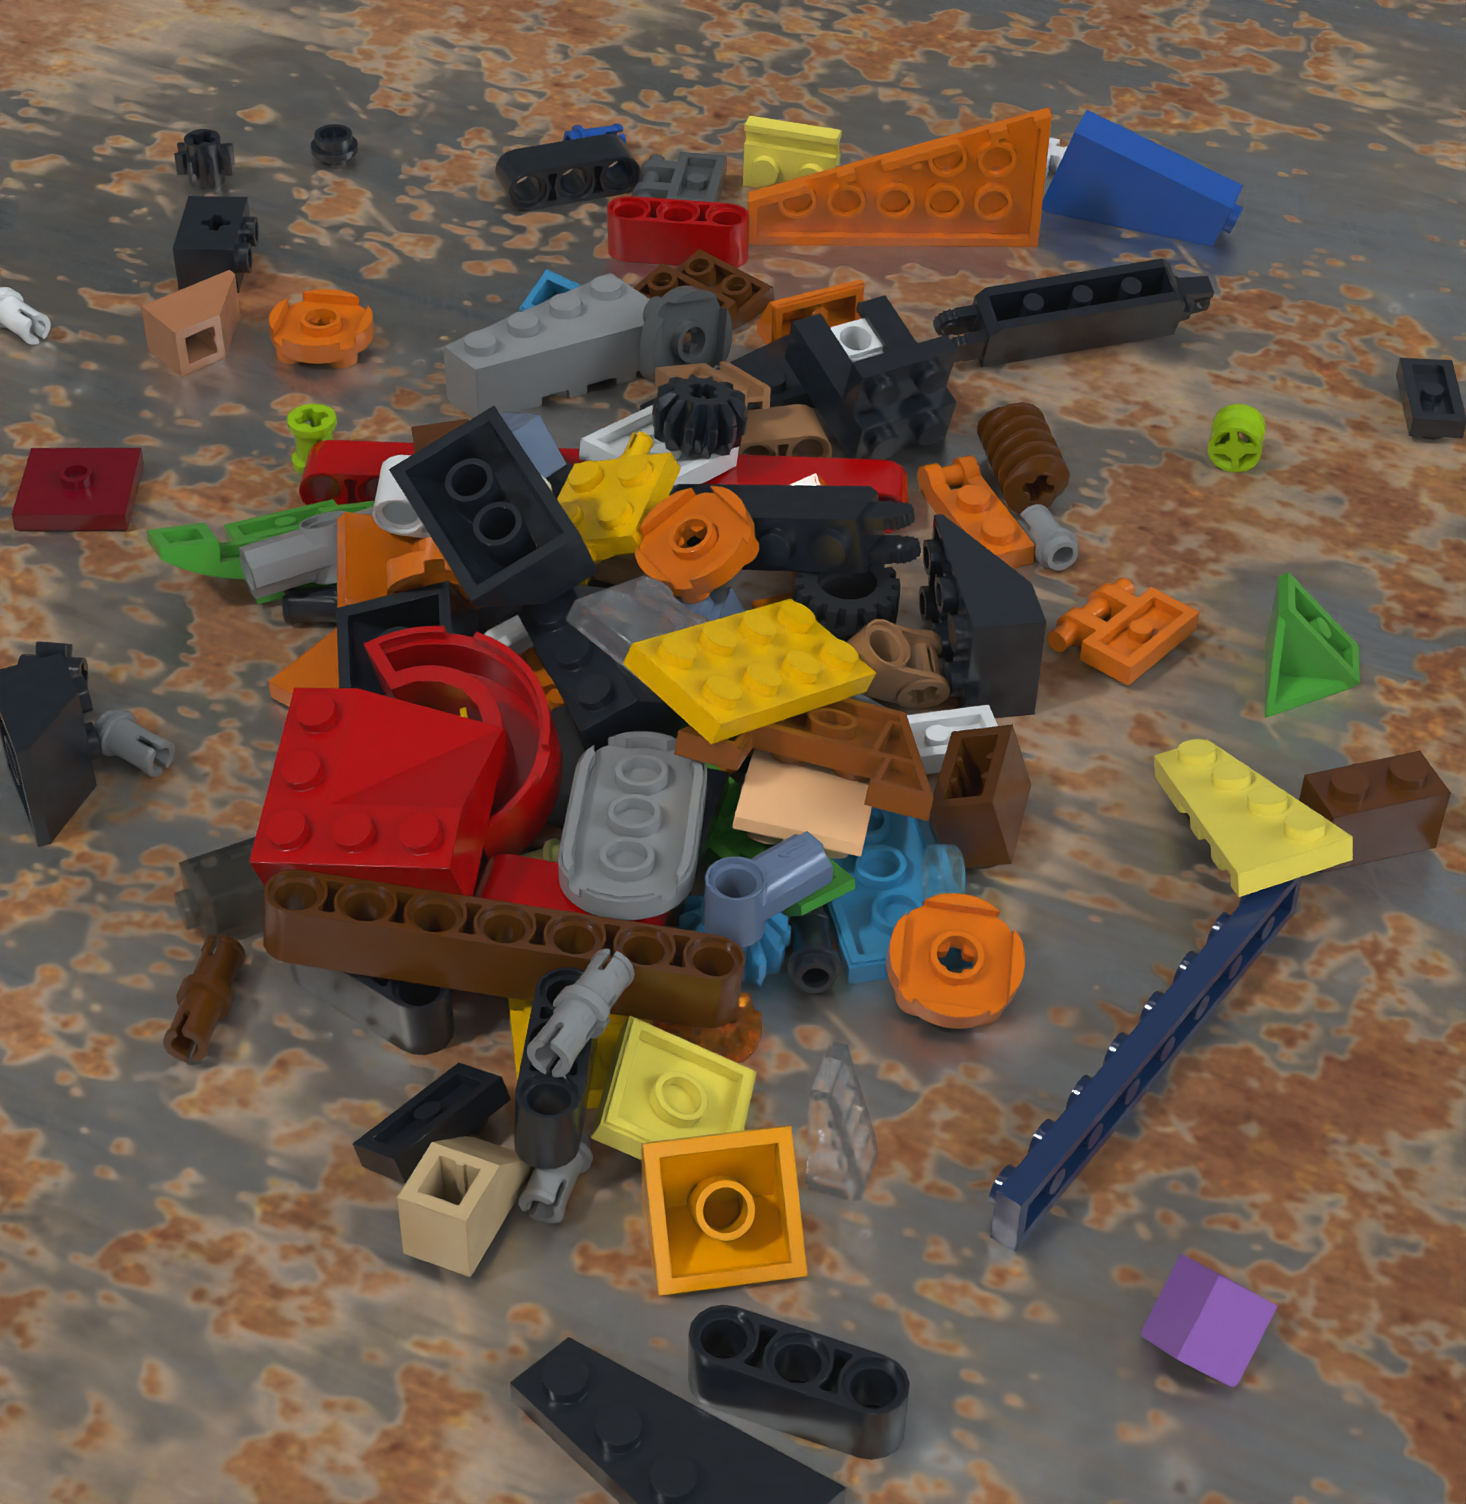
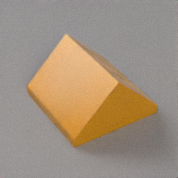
M790 1125L641 1143L642 1210L659 1296L808 1276L792 1127Z

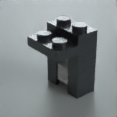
M885 295L859 302L856 308L857 313L861 317L859 320L830 328L823 316L817 314L792 322L784 358L848 458L883 460L895 452L918 445L928 446L946 437L957 403L946 387L958 352L948 335L917 343Z

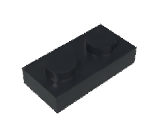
M1399 358L1396 378L1409 436H1421L1432 440L1443 437L1463 438L1466 428V414L1453 361Z
M457 1063L352 1143L362 1167L406 1183L432 1142L469 1136L478 1132L487 1124L489 1117L507 1104L511 1097L502 1076Z

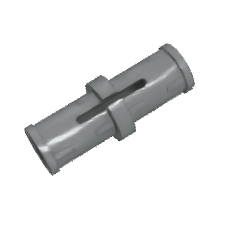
M610 949L598 950L576 983L566 986L553 1002V1006L556 1007L553 1011L554 1014L527 1047V1055L530 1062L541 1073L547 1074L549 1068L559 1056L560 1060L553 1068L552 1075L557 1078L565 1076L572 1068L573 1062L589 1039L598 1038L607 1028L611 1019L608 1017L610 1009L625 988L634 980L635 972L633 965L622 953L616 951L611 961L603 970V965L610 957Z

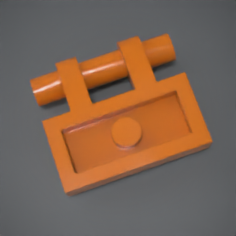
M1122 577L1112 584L1103 583L1089 594L1088 603L1082 608H1071L1059 617L1056 623L1057 627L1048 633L1047 641L1049 646L1057 652H1063L1071 645L1080 646L1082 644L1081 661L1129 686L1197 630L1200 612L1153 587H1150L1139 597L1134 596L1135 588L1131 581Z

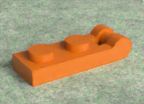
M973 455L955 458L952 465L941 467L938 463H932L918 468L917 480L920 491L937 515L943 514L1010 567L1017 568L1034 564L1036 545L981 476L979 464ZM955 486L958 487L957 489H953V490L950 489V487H955Z

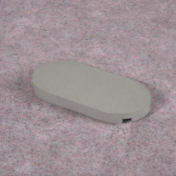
M625 732L609 737L608 746L602 747L595 752V745H593L580 756L574 773L558 852V878L563 893L573 904L582 910L596 916L619 920L646 919L675 908L691 892L696 874L706 801L707 768L704 762L674 755L676 738L657 732Z

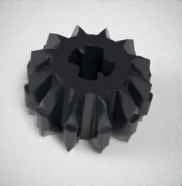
M691 374L688 379L680 377L670 378L667 384L658 387L657 397L654 398L652 410L654 438L665 443L666 449L670 451L680 450L685 452L687 457L695 454L709 459L712 454L730 455L731 449L741 446L742 436L746 433L748 417H746L745 394L739 390H734L733 384L730 382L714 381L712 376L698 378Z

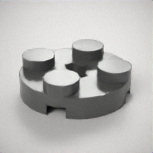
M680 286L668 291L663 297L656 296L647 302L643 311L645 323L640 339L641 360L639 368L643 377L655 382V367L706 363L714 368L715 365L720 366V362L726 361L732 344L733 329L728 310L720 307L717 299H715L719 297L710 291L694 286ZM687 331L691 332V340L684 343L682 349L684 335Z

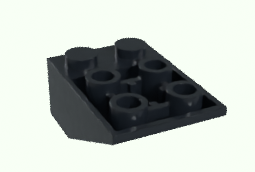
M943 514L934 515L932 539H927L923 542V564L925 572L929 577L928 585L920 586L919 608L922 620L931 621V631L941 637L942 652L938 655V658H943L945 663L944 677H946L950 684L949 698L956 697L959 708L989 705L994 718L1035 715L1046 619L1032 583Z

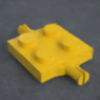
M638 431L637 434L633 432L623 454L617 459L589 460L574 464L557 498L580 533L595 565L599 564L601 560L616 555L635 553V546L640 550L643 536L639 529L644 518L658 503L669 496L681 468L671 452L648 455L653 448L654 442L644 432ZM589 578L578 585L587 586Z

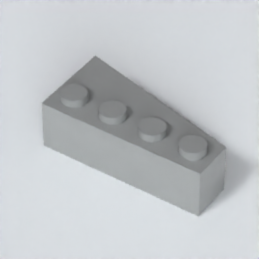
M612 273L598 276L591 282L566 293L557 294L550 300L525 311L516 312L508 318L484 329L470 332L465 337L443 346L447 400L471 418H474L492 406H495L500 414L505 412L517 413L542 406V397L567 396L570 399L587 394V385L613 378L616 386L636 381V372L640 371V339L645 323L643 311L650 299Z

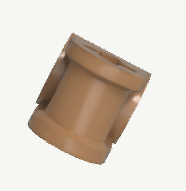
M875 619L847 641L858 652L859 658L876 672L868 690L861 693L862 695L897 703L908 709L930 708L939 705L950 696L949 681L941 674L938 655L942 652V641L937 633L931 630H917L893 624L884 619Z

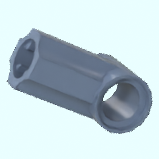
M806 831L801 835H792L752 859L738 856L726 857L714 862L705 874V933L730 938L739 944L741 948L755 944L763 936L767 919L832 882L833 865L824 852L823 844Z

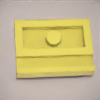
M749 116L744 124L746 141L744 143L743 186L764 188L840 166L841 149H839V142L842 130Z

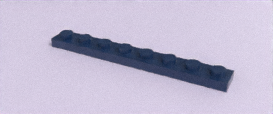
M1303 876L1241 896L1239 906L1232 914L1223 912L1217 918L1210 930L1206 945L1199 953L1190 951L1186 954L1175 973L1173 984L1165 993L1155 991L1148 999L1135 1029L1129 1035L1121 1032L1116 1036L1107 1050L1101 1069L1093 1078L1089 1075H1084L1077 1082L1068 1098L1066 1110L1056 1122L1046 1119L1040 1125L1031 1140L1028 1154L1017 1167L1009 1164L1000 1172L991 1188L988 1199L989 1203L994 1205L990 1238L1014 1252L1019 1248L1293 916Z

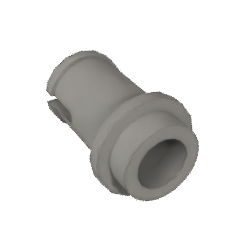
M1035 504L1026 508L1020 514L1030 525L1031 529L1023 520H1018L1017 522L1036 545L1035 556L1042 567L1060 571L1070 567L1078 557V538L1071 530L1061 528L1046 506Z
M108 710L97 719L94 725L103 755L109 757L117 755L140 768L150 777H157L163 773L162 768L153 763L154 760L168 768L174 758L175 745L173 742L161 738L137 724L135 716L127 710Z
M582 1132L580 1149L576 1157L567 1165L556 1169L534 1168L525 1191L522 1192L518 1202L520 1209L524 1212L529 1210L532 1202L535 1201L528 1215L532 1219L548 1224L562 1221L566 1211L565 1207L579 1173L587 1171L593 1160L590 1150L591 1141L585 1133Z

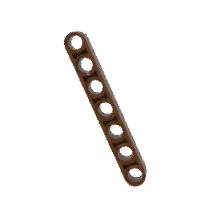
M306 870L280 872L271 877L264 886L263 946L270 956L285 963L533 1002L536 985L540 977L545 973L562 967H573L585 971L594 954L598 950L606 948L610 949V957L603 965V970L617 951L629 959L635 972L634 980L625 988L610 1009V1014L699 1028H718L732 1021L738 1009L746 963L745 953L739 944L730 938L720 935Z

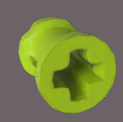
M323 404L301 405L294 408L287 416L288 429L294 435L296 451L291 456L293 469L299 474H303L308 452L312 446L320 441L333 440V431L337 426L336 413L332 408Z

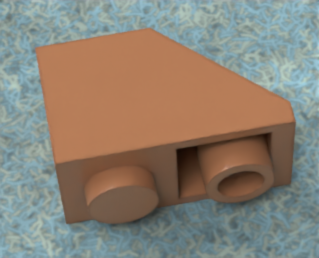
M230 270L141 306L148 350L181 377L225 359L241 318L235 274Z

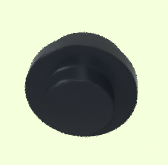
M330 124L318 128L311 142L312 155L331 166L347 163L358 152L356 138L352 136L351 129L344 125Z

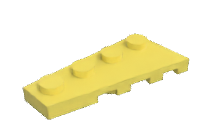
M1208 739L1188 740L1181 743L1177 749L1154 755L1156 780L1179 813H1188L1190 816V828L1197 839L1207 840L1211 846V859L1220 871L1228 870L1231 887L1238 897L1353 860V837Z

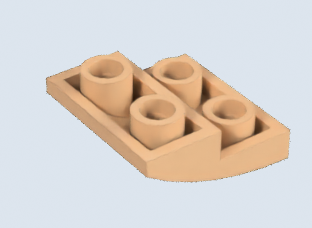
M754 748L732 828L747 831L746 834L749 838L765 844H778L794 834L801 835L808 831L823 844L824 852L829 858H845L848 854L861 857L872 811L871 806L864 805L868 784L871 779L867 778L861 781L843 779L835 775L831 768L808 762L802 764L782 763L774 759L770 752Z

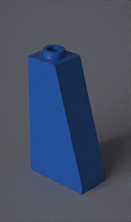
M1087 110L1077 126L1044 196L1042 210L1051 214L1213 247L1221 230L1229 234L1231 233L1243 210L1242 206L1236 204L1243 185Z

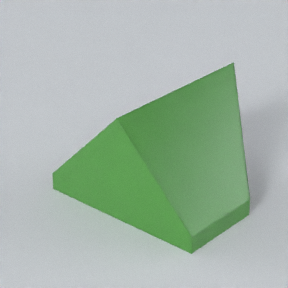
M1289 572L1278 577L1265 641V718L1351 689L1360 684L1359 645Z

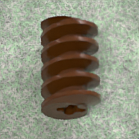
M1019 402L1005 407H997L987 412L978 421L977 435L1008 508L1020 515L1026 508L1035 504H1041L1047 508L1050 507L1053 501L1067 487L1070 473L1042 411L1034 404Z

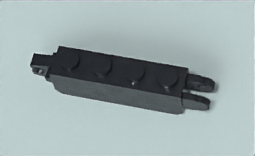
M1161 258L986 287L975 295L972 305L957 307L953 310H944L942 313H938L939 315L935 316L933 320V326L938 336L958 335L951 339L958 350L954 362L978 359L982 368L1174 335L1179 322L1189 319L1191 314L1206 311L1209 308L1210 300L1214 296V290L1208 276L1178 278L1174 276L1170 263Z
M677 484L673 486L669 494L670 496L688 488H692L696 495L705 492L714 493L710 486H719L734 492L742 500L755 525V538L759 543V552L756 558L744 565L741 570L866 573L872 564H905L906 562L916 560L921 553L918 538H914V536L909 537L908 535L904 537L902 535H885V530L887 529L891 531L894 529H905V527L911 526V523H914L915 513L912 504H908V502L879 501L877 491L871 486ZM693 536L687 541L689 548L693 547L704 538L699 539Z

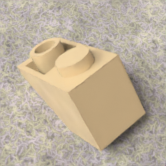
M472 1136L432 1142L397 1197L403 1253L471 1277L535 1167L529 1166L520 1160L517 1153L513 1150Z

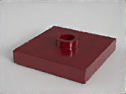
M31 448L11 514L14 529L19 531L128 530L144 465L142 448Z

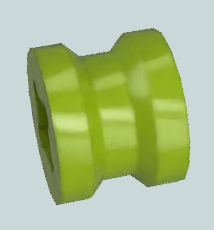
M1239 403L1227 405L1216 413L1213 417L1207 449L1209 458L1216 467L1227 472L1238 473L1248 471L1256 466L1261 459L1266 431V423L1262 414L1249 405ZM1239 433L1243 434V439L1239 438Z

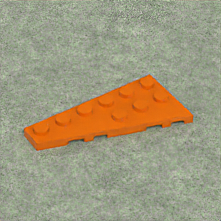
M1050 107L748 192V245L1038 247L1052 120Z

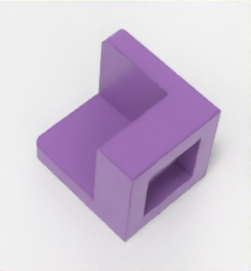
M1180 1254L1141 1330V1336L1175 1359L1230 1387H1234L1239 1383L1278 1306L1235 1281Z

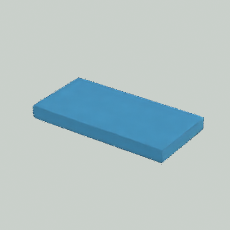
M872 807L861 857L848 854L845 858H830L855 878V889L822 905L823 911L829 916L830 932L848 985L888 979L886 954L897 921L906 912L908 915L912 910L921 907L927 898L937 894L957 893L930 820L924 821ZM949 948L946 957H938L939 962L946 966L947 970L973 966V963L962 960V950L957 948Z

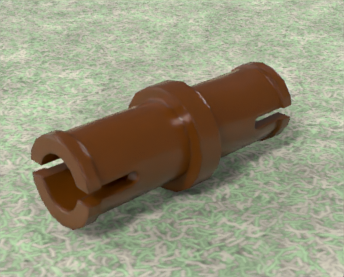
M221 935L215 954H213V951L217 944L216 936L207 938L201 949V956L193 974L184 978L176 995L179 1008L163 1038V1047L175 1059L188 1062L196 1042L197 1045L192 1057L194 1062L202 1060L209 1049V1041L217 1022L228 1015L234 1000L231 987L246 957L243 946L229 936Z

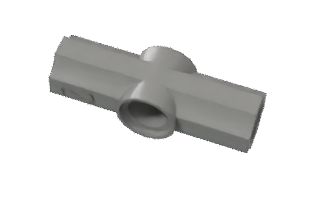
M373 507L353 513L372 515ZM331 511L317 514L303 520L299 524L300 529L239 547L240 565L251 594L258 599L313 581L317 584L337 583V518L347 511Z

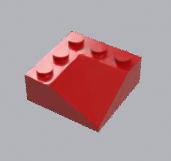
M294 687L249 860L250 865L264 886L271 877L280 872L306 870L473 897L506 740L504 728L358 688Z

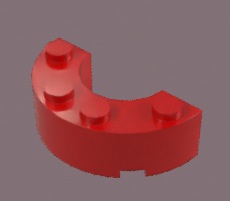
M445 626L408 628L364 643L379 683L388 697L461 716L460 708L466 707L469 719L504 728L506 740L482 854L486 861H488L492 856L498 854L518 855L534 840L551 815L559 795L563 774V755L560 740L545 693L535 673L516 652L494 638L476 632L473 637L447 633Z

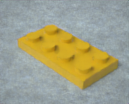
M791 598L632 643L623 662L632 673L710 744L864 693L868 690L876 675V672L859 658L858 652L854 647L843 640L837 639L815 620V615L809 608L794 602Z

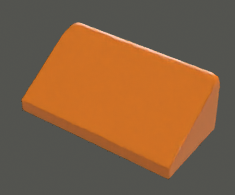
M859 279L771 301L768 303L757 324V333L766 344H769L790 334L793 321L817 314L823 316L830 328L859 320L861 317L857 313L856 308L857 304L864 300V282Z

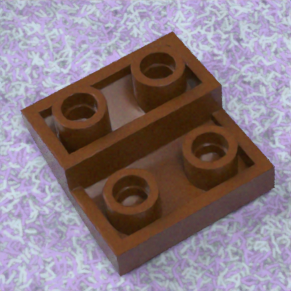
M698 249L676 269L662 263L634 287L635 290L649 299L656 296L663 297L668 291L680 286H694L710 291L719 297L715 299H717L720 307L728 310L733 330L763 312L769 302L775 301L772 286L701 249Z

